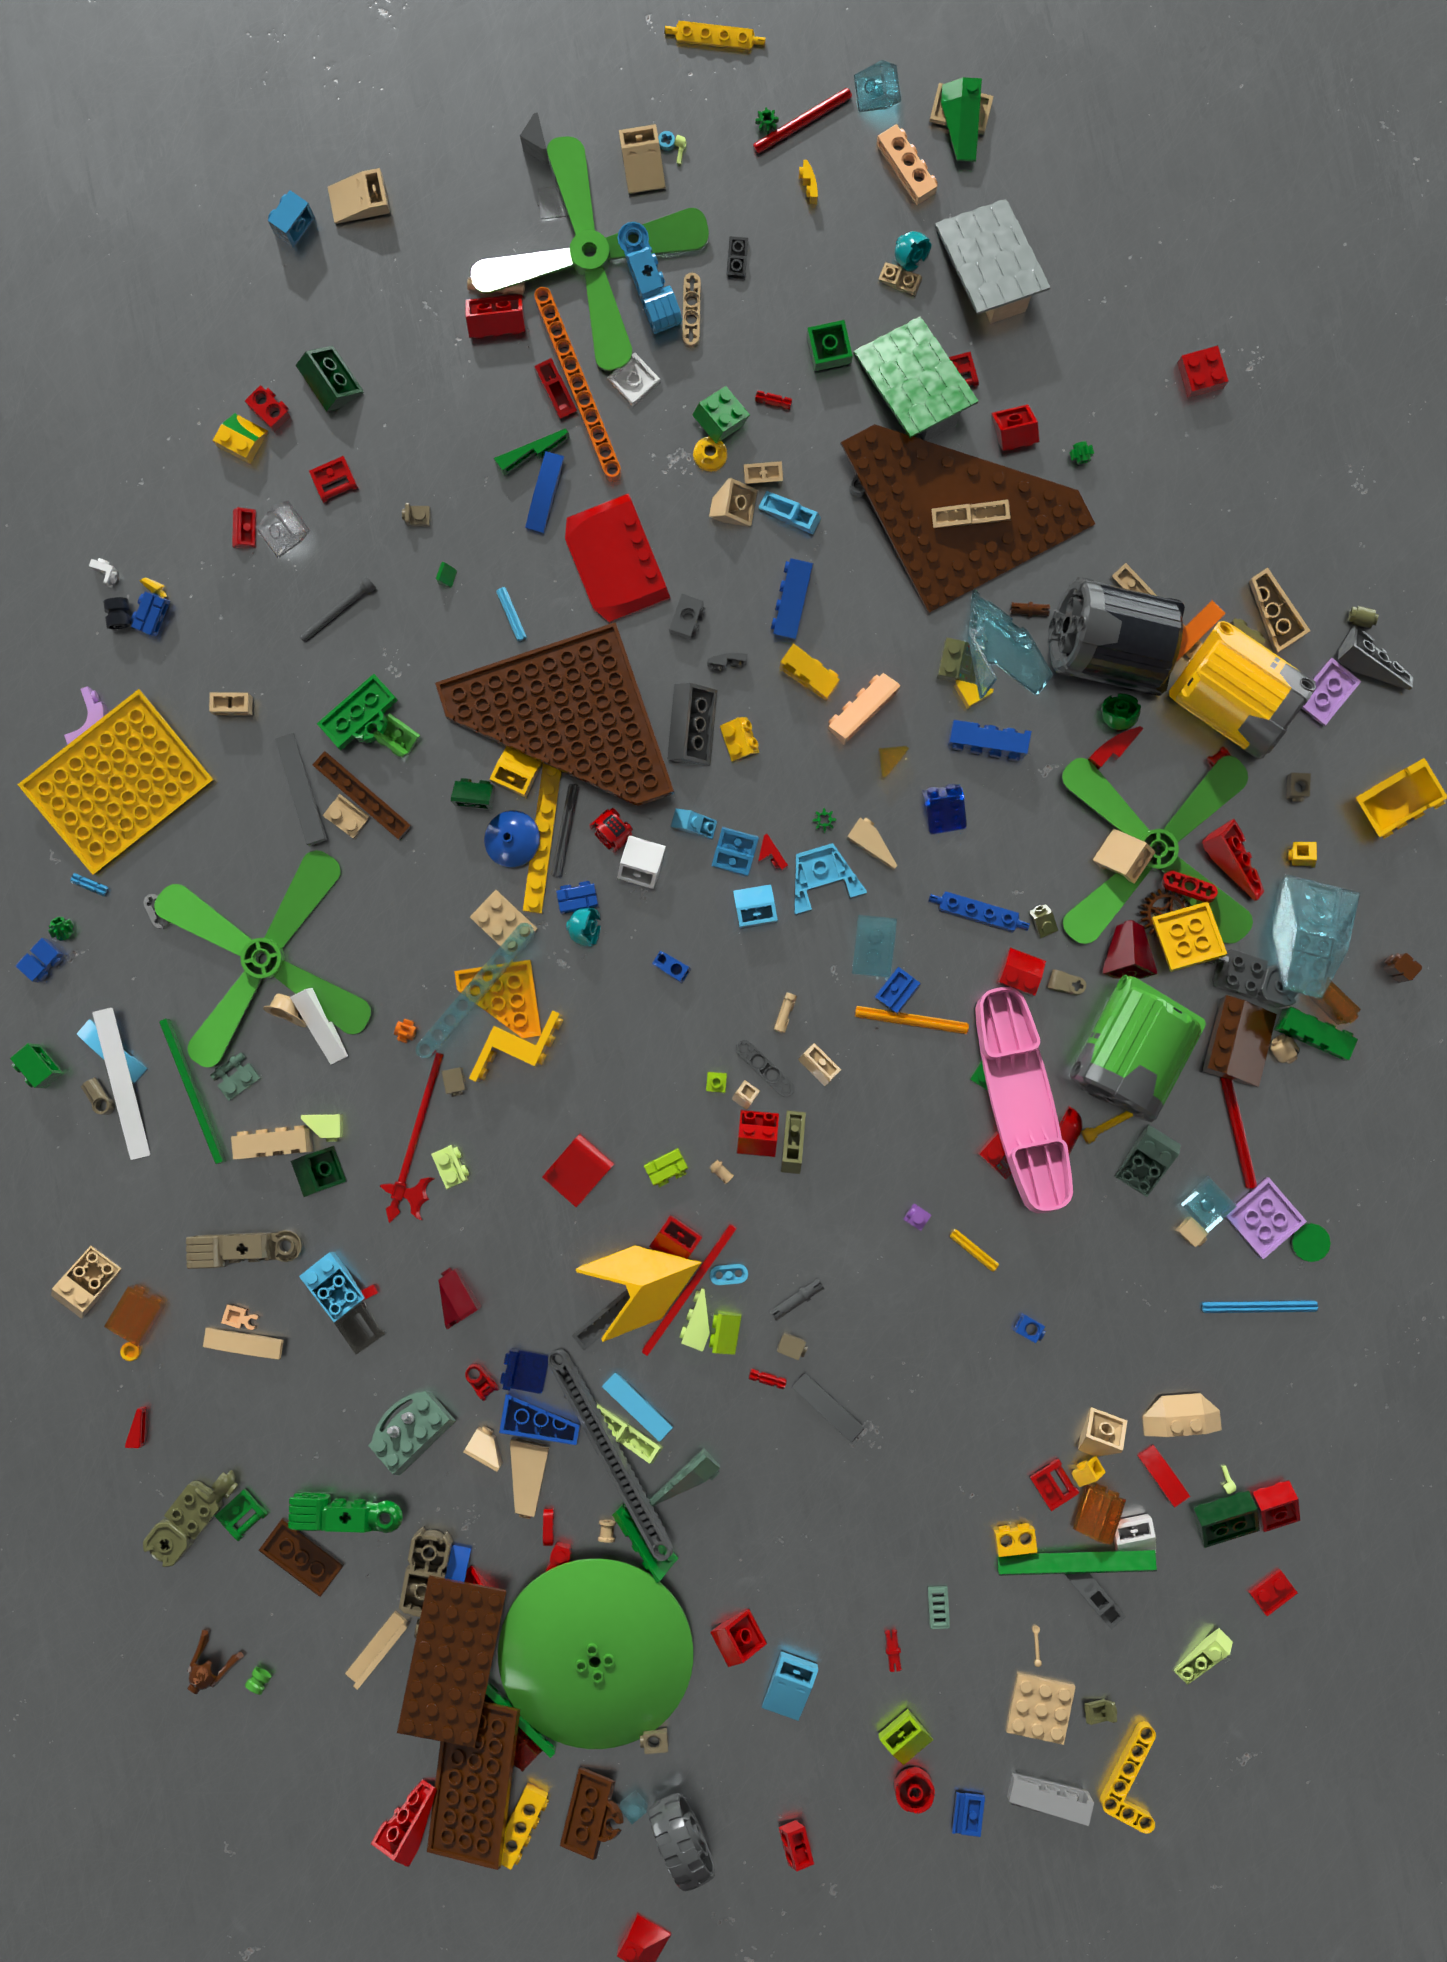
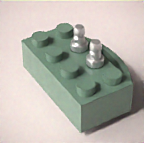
M431 1392L415 1393L401 1399L388 1409L379 1421L373 1434L372 1442L368 1446L393 1475L400 1476L456 1420ZM410 1400H413V1403H412L411 1405H409L408 1407H406L405 1409L401 1410V1411L390 1421V1423L388 1424V1426L386 1427V1429L382 1432L383 1427H384L385 1423L387 1422V1420L389 1419V1417H390L400 1406H402L403 1404H405L406 1402H408V1401H410Z

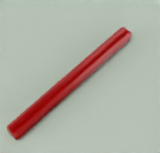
M849 88L841 90L753 144L755 151L761 153L852 97Z
M1222 1077L1221 1083L1247 1189L1257 1187V1182L1233 1080Z

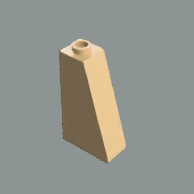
M512 1437L510 1451L515 1513L519 1514L521 1518L530 1519V1517H534L536 1514L550 1445Z

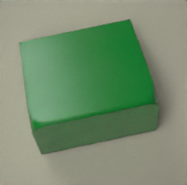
M442 562L436 576L438 584L452 587L457 570Z

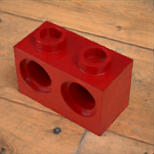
M260 385L245 400V403L275 433L291 417L287 412L289 408L282 401L278 403L274 399L276 395L269 388L265 390ZM261 398H267L264 404H258ZM274 411H280L277 417H271Z
M795 1820L778 1827L788 1865L795 1871H800L814 1865L805 1826Z

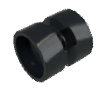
M123 597L105 599L103 603L104 611L108 614L105 617L107 629L119 630L131 627V617L127 613L130 610L128 599Z

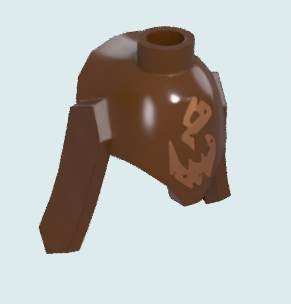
M206 1630L201 1632L198 1646L187 1670L190 1683L187 1689L194 1694H198L200 1690L216 1686L244 1657L242 1652L232 1655L226 1665L219 1671L218 1676L213 1675L211 1671L212 1663L210 1661L197 1665L196 1662L209 1641L208 1631Z

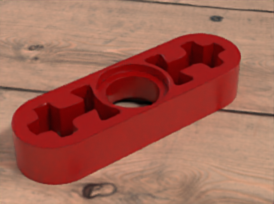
M1176 871L1166 872L1162 879V885L1165 889L1202 902L1208 901V903H1211L1218 894V889L1214 884ZM1170 877L1174 878V882L1172 884H1170L1168 880L1170 879ZM1180 880H1183L1181 886L1178 887ZM1186 883H1192L1194 884L1195 889L1193 891H1188L1184 885ZM1207 890L1211 891L1210 896H1206Z

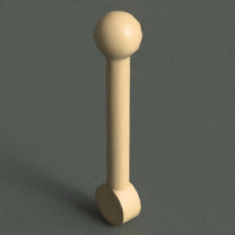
M1034 1625L1032 1627L1036 1653L1034 1664L1036 1667H1040L1042 1665L1038 1639L1040 1628Z

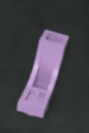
M88 686L81 688L88 711L86 722L80 729L64 735L67 745L108 713L106 704L98 702L97 692Z

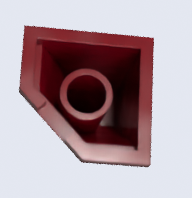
M1127 920L1124 924L1116 926L1104 964L1103 974L1116 979H1121L1123 975L1142 979L1157 974V968L1144 926L1136 923L1134 920Z
M451 1267L442 1272V1278L438 1280L446 1329L451 1328L482 1307L457 1268L452 1270Z

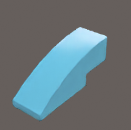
M766 491L758 507L769 515L810 534H814L821 520L818 512L769 491Z

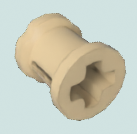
M599 1520L601 1529L598 1541L604 1543L615 1542L613 1536L616 1521Z

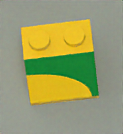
M234 413L221 424L212 441L218 448L251 464L268 430Z

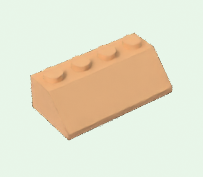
M884 673L880 676H874L869 682L871 685L866 690L862 688L856 694L857 699L853 703L849 701L842 708L843 712L839 716L836 714L829 720L828 730L845 745L898 693L901 686L899 683Z

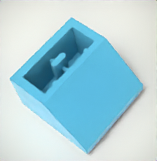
M771 884L733 891L739 928L776 923L778 921Z

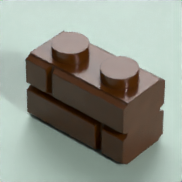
M1396 953L1395 955L1391 954L1384 963L1386 965L1383 970L1389 975H1393L1392 978L1401 983L1413 980L1422 970V965L1417 961H1413L1414 958L1408 953Z

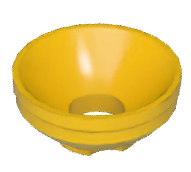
M710 436L704 437L694 447V461L704 471H716L726 463L727 448L722 441L716 444ZM713 446L716 449V453L713 456L706 455L704 452L706 447Z

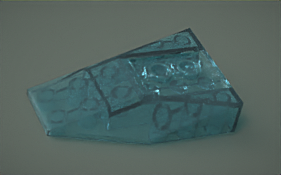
M1285 874L1278 885L1272 927V939L1283 989L1318 998L1323 997L1348 952L1360 897L1359 892Z

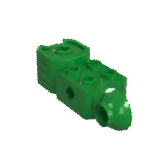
M305 1492L294 1493V1497L289 1498L288 1528L291 1530L357 1533L379 1531L391 1533L399 1528L403 1519L400 1507L392 1501L373 1503V1501L366 1502V1499H354V1502H347L346 1498H336L335 1501L331 1502L330 1494ZM381 1514H389L390 1522H384Z

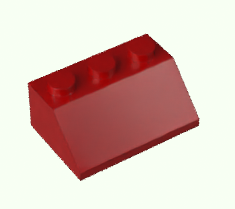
M513 294L466 300V323L469 338L479 339L490 335L501 336L507 333L520 334L525 332L522 295Z

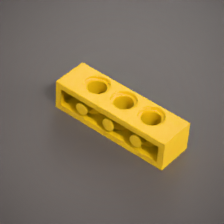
M527 1782L506 1824L501 1865L510 1870L514 1864L518 1865L523 1855L520 1851L523 1846L527 1847L531 1839L529 1833L532 1828L536 1829L540 1821L538 1815L541 1810L545 1811L549 1800H547L548 1792ZM531 1805L535 1808V1811L528 1812L525 1807ZM523 1823L526 1829L519 1830L516 1824ZM514 1841L517 1847L511 1848L507 1842Z

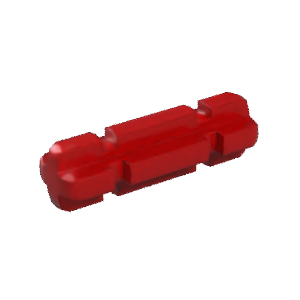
M759 390L756 392V402H765V404L777 407L783 406L782 408L785 409L791 408V398H782V396L772 393L765 394V392Z
M751 1369L749 1374L750 1380H758L759 1383L773 1387L775 1385L779 1389H784L787 1380L784 1378H776V1376L764 1372L759 1373V1371Z

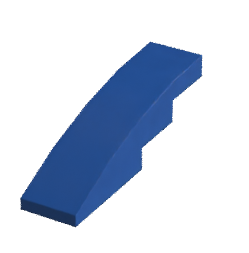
M545 451L525 528L542 533L545 532L564 456Z

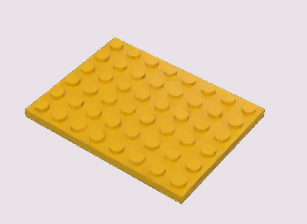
M138 689L17 785L92 875H94L214 779L142 691Z

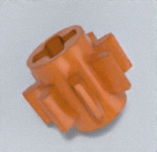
M404 1019L403 1022H397L394 1035L398 1036V1041L407 1043L408 1040H414L417 1027L413 1026V1021Z

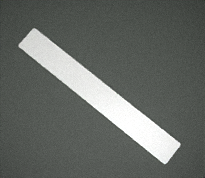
M113 1008L95 1011L92 1014L130 1159L149 1156L150 1150Z

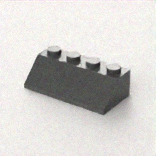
M693 683L674 684L667 760L688 764H711L717 690Z

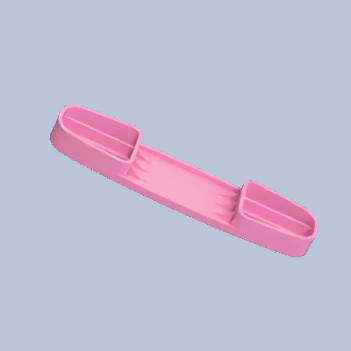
M1012 987L995 988L987 991L977 1001L975 1007L980 1053L992 1110L1011 1173L1024 1205L1035 1213L1054 1212L1071 1201L1073 1184L1068 1147L1066 1142L1062 1140L1053 1095L1039 1050L1040 1037L1024 996Z

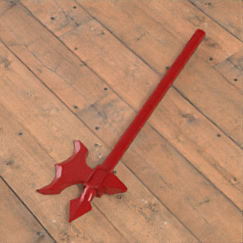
M436 1052L398 1181H395V1184L380 1185L383 1190L391 1194L392 1198L391 1205L386 1208L389 1223L400 1213L398 1205L403 1198L407 1199L410 1203V1213L419 1220H422L420 1208L424 1202L429 1200L426 1194V1187L435 1178L420 1179L419 1183L412 1188H406L407 1184L405 1182L444 1054Z

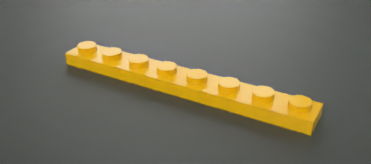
M543 763L535 818L540 832V844L535 856L529 861L523 904L524 912L540 914L543 911L562 771Z

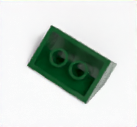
M333 345L306 351L295 365L326 412L343 407L364 392Z
M1249 1490L1238 1492L1226 1498H1219L1207 1504L1203 1503L1193 1508L1195 1521L1204 1548L1260 1531L1258 1509Z

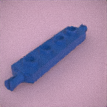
M946 891L942 897L930 894L928 902L939 904V911L1009 932H1014L1016 928L1027 931L1029 929L1030 923L1019 920V913Z

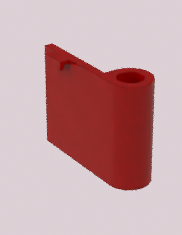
M579 1134L545 1172L542 1178L572 1205L577 1207L613 1167L614 1163L585 1137Z

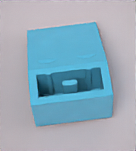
M329 1252L299 1276L333 1322H336L365 1299L351 1274L335 1252Z
M781 1651L762 1708L799 1721L817 1676L818 1664Z

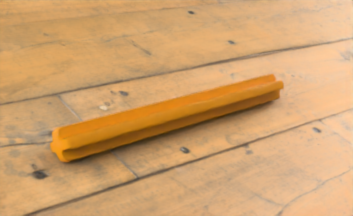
M857 1006L855 1016L859 1018L967 1034L969 1030V1024L966 1022L901 1012L896 1014L894 1011Z

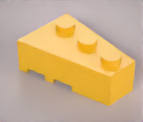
M794 643L780 662L779 669L825 701L828 700L839 684L840 679L836 672L831 669L827 670L821 662L813 659Z

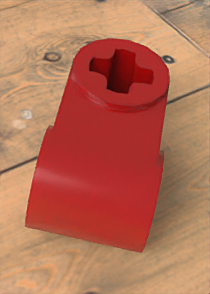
M473 1363L467 1368L465 1378L482 1401H485L486 1397L492 1392L499 1390L496 1382L480 1364ZM477 1369L480 1376L473 1378L470 1376L469 1371Z

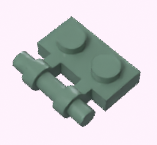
M242 1052L230 1057V1061L223 1066L219 1065L210 1074L214 1081L219 1077L222 1078L223 1082L217 1086L228 1101H231L261 1079L250 1063L244 1067L240 1062L246 1058ZM235 1067L237 1072L229 1077L226 1072Z

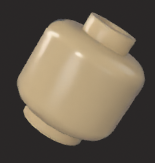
M1282 1034L1273 1039L1270 1049L1280 1063L1287 1062L1290 1064L1297 1060L1300 1048L1291 1036Z

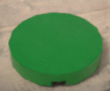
M1304 1224L1291 1237L1292 1250L1301 1260L1308 1262L1319 1261L1329 1252L1331 1245L1330 1236L1320 1225Z

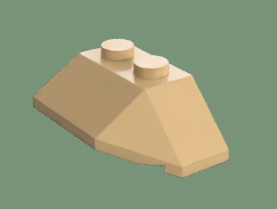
M1201 1393L1161 1396L1142 1416L1144 1436L1175 1437L1202 1435L1222 1430L1220 1410Z

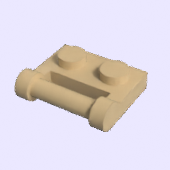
M786 992L774 1027L775 1031L786 1032L789 1022L788 1017L797 999L796 995Z

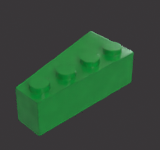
M1294 1007L1282 1009L1274 1028L1277 1032L1289 1035L1293 1039L1343 1061L1350 1060L1358 1041L1357 1038L1353 1037V1033L1346 1030L1340 1031L1336 1029L1335 1025L1328 1022L1324 1023L1318 1020L1317 1017L1305 1014Z

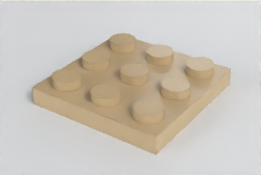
M1017 1673L1006 1732L1064 1745L1075 1685Z

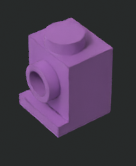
M913 1204L903 1220L921 1231L931 1217V1214Z

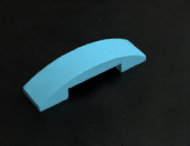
M89 1019L77 1035L104 1059L96 1025ZM124 1050L131 1081L136 1083L148 1068Z

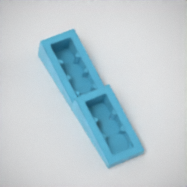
M614 1373L602 1386L659 1442L673 1429L651 1404L644 1400L619 1373Z

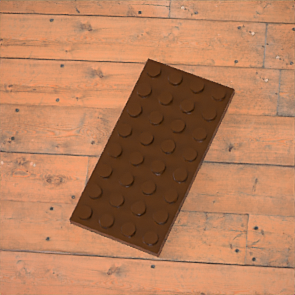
M429 1575L397 1733L475 1748L506 1590Z
M484 1701L475 1748L440 1741L435 1788L437 1790L432 1805L427 1845L428 1853L495 1870L501 1868L520 1709Z

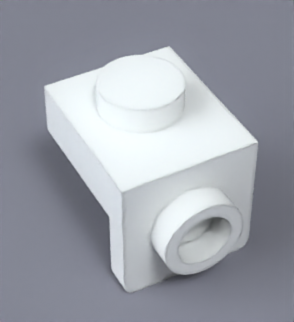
M99 558L98 561L91 559L89 567L94 571L106 574L103 583L107 587L112 588V585L118 579V570L109 565L110 562Z

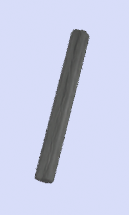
M569 784L551 871V875L554 877L562 876L579 786L576 784Z

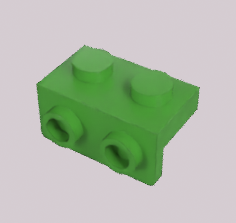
M387 714V727L384 734L382 735L377 730L373 735L378 743L390 748L393 754L404 757L410 754L420 735L392 714Z

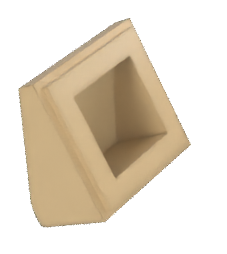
M744 1080L732 1097V1100L747 1110L760 1090Z

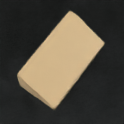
M815 1043L798 1059L824 1086L841 1071Z

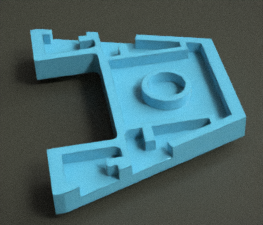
M833 843L796 854L795 915L812 910L807 890L845 880L850 898L867 893Z

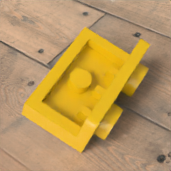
M738 717L720 725L732 761L759 753L758 741L754 738L752 724L747 717Z

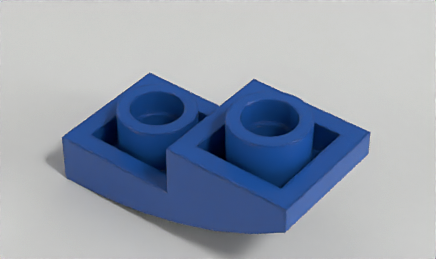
M452 1545L445 1576L446 1579L465 1582L471 1548Z

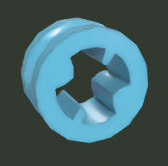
M670 131L660 133L658 137L660 148L664 151L672 150L675 146L673 133ZM666 138L667 140H670V144L664 142L663 139Z

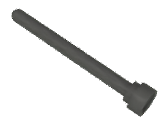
M366 576L361 580L362 583L359 584L360 587L304 632L300 637L301 640L307 641L361 595L375 590V585Z

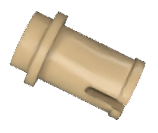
M716 1160L709 1167L711 1173L714 1172L727 1184L734 1175L722 1165V1161Z

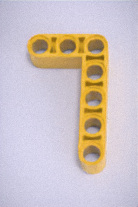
M1142 1721L1136 1725L1099 1800L1105 1813L1147 1834L1151 1833L1155 1828V1821L1151 1814L1125 1799L1156 1738V1732L1148 1722ZM1144 1729H1150L1147 1736H1141V1732ZM1138 1746L1141 1747V1750H1140L1139 1753H1137V1754H1133V1753H1132V1750H1133L1135 1747H1138ZM1131 1764L1132 1768L1130 1771H1123L1125 1765ZM1117 1782H1123V1786L1120 1789L1114 1788ZM1108 1800H1114L1112 1806H1105ZM1131 1809L1130 1815H1123L1124 1810ZM1142 1819H1149L1146 1825H1140Z

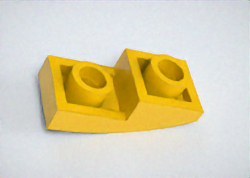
M803 160V167H799V179H803L802 186H806V197H810V204H817L818 190L816 178L808 160Z

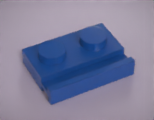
M898 967L875 998L896 1014H899L921 983Z
M956 1792L952 1834L959 1833L961 1835L981 1837L985 1803L984 1795Z

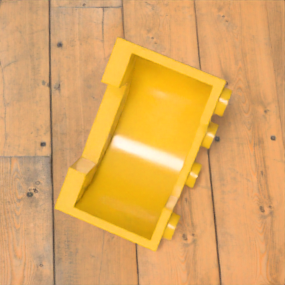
M1423 758L1355 798L1377 835L1385 839L1393 834V829L1397 828L1399 830L1408 825L1407 820L1411 818L1416 820L1425 815L1423 811L1431 807L1437 809L1444 805L1447 794L1426 759Z

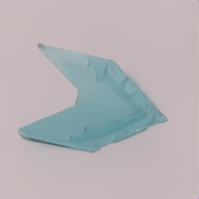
M974 589L972 592L968 641L979 698L982 699L998 679L990 664H997L1035 695L1039 694L1051 679L1053 673L1029 631L1023 626L1022 628L1016 626L1011 622L1013 618L990 600L987 602L979 596L980 593Z

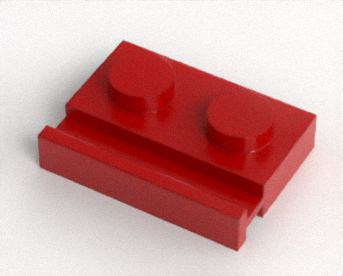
M1278 1569L1250 1590L1249 1594L1264 1614L1269 1616L1298 1594V1592L1283 1572Z

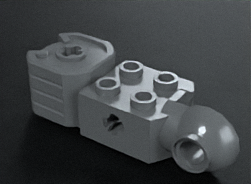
M1233 949L1226 950V957L1205 962L1212 965L1217 962L1213 978L1214 986L1250 999L1257 998L1260 1002L1278 1008L1291 1006L1296 1003L1294 998L1299 991V981L1303 980L1301 973L1296 969L1281 964L1267 966L1268 961Z

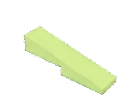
M597 1404V1408L601 1410L600 1414L605 1417L604 1421L608 1423V1428L612 1430V1435L616 1437V1442H620L646 1462L653 1464L662 1451L663 1446Z

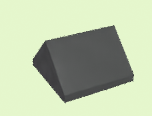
M537 112L532 115L522 131L520 139L523 152L547 165L549 164L548 154Z

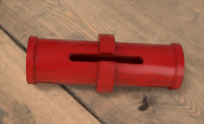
M887 1630L885 1635L889 1671L895 1672V1663L896 1671L898 1672L902 1668L899 1655L901 1648L898 1647L897 1630H892V1638L890 1630Z

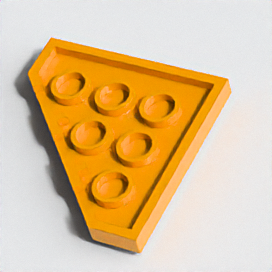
M531 960L454 971L457 990L521 1038L541 1036L542 1032Z

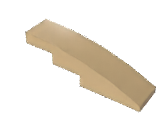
M206 1328L203 1347L280 1360L284 1340L256 1334Z

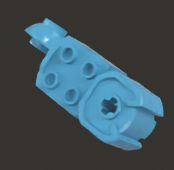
M637 222L624 224L618 232V244L624 251L627 265L653 334L682 324V314L671 286L663 287L665 279L662 272L657 270L658 260L655 253H651L652 248L648 242L649 236L646 228ZM634 234L638 237V241L631 243L628 240V236Z

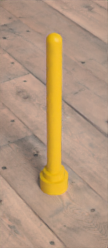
M1126 1111L1094 1129L1086 1128L1082 1130L1081 1134L1089 1145L1098 1138L1097 1135L1133 1117V1114Z

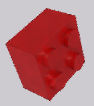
M1218 345L1182 355L1177 362L1187 398L1223 389L1229 382Z

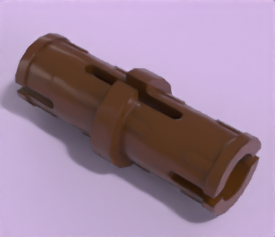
M1011 602L1012 609L1010 614L1027 615V617H1032V615L1049 617L1050 611L1047 610L1050 609V604Z

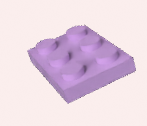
M1330 658L1314 677L1316 689L1302 709L1321 725L1325 726L1361 681L1336 660Z

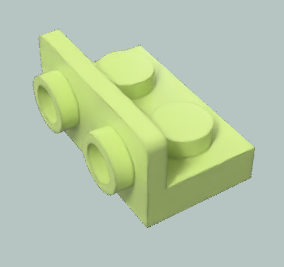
M450 1145L431 1154L446 1189L468 1180L469 1172L466 1165H462L459 1158L462 1156L458 1147L454 1148V1145Z

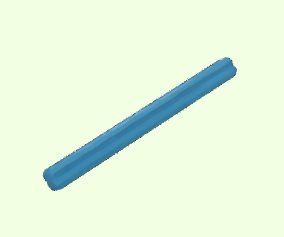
M1316 1301L1202 1303L1203 1313L1318 1311V1303Z

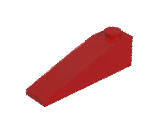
M1232 819L1208 834L1202 844L1210 858L1256 901L1264 893V889L1257 870L1251 866V853L1245 850L1243 844L1246 841L1244 834L1236 820Z
M422 1780L407 1796V1801L403 1806L395 1809L393 1817L380 1826L371 1845L393 1861L409 1867L419 1850L437 1788Z

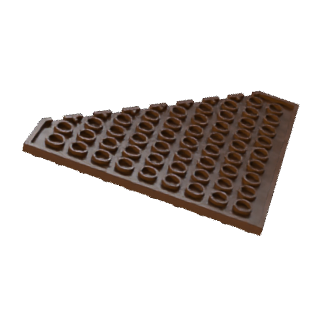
M876 424L840 443L927 613L1095 525L1079 490L916 437L910 438L906 434ZM1009 500L1010 521L933 528V508Z
M616 622L435 683L445 716L450 721L637 806L675 794Z

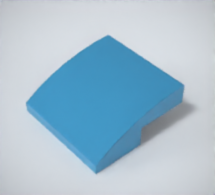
M722 827L712 866L748 876L759 837Z

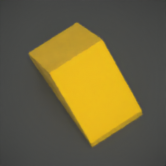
M956 680L954 688L967 709L990 697L994 690L961 680Z

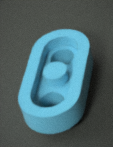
M742 1264L718 1265L710 1271V1280L715 1285L740 1284L746 1281L748 1277V1270ZM736 1270L742 1271L740 1277L735 1276ZM718 1271L723 1273V1277L720 1279L715 1276Z

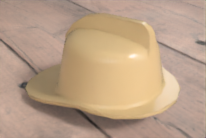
M276 994L270 1006L263 1007L264 1011L273 1016L283 1018L297 1026L306 1027V1023L298 1018L299 1012L290 996Z

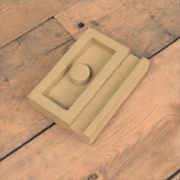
M340 794L323 814L326 819L353 839L356 838L365 826V823L371 818Z

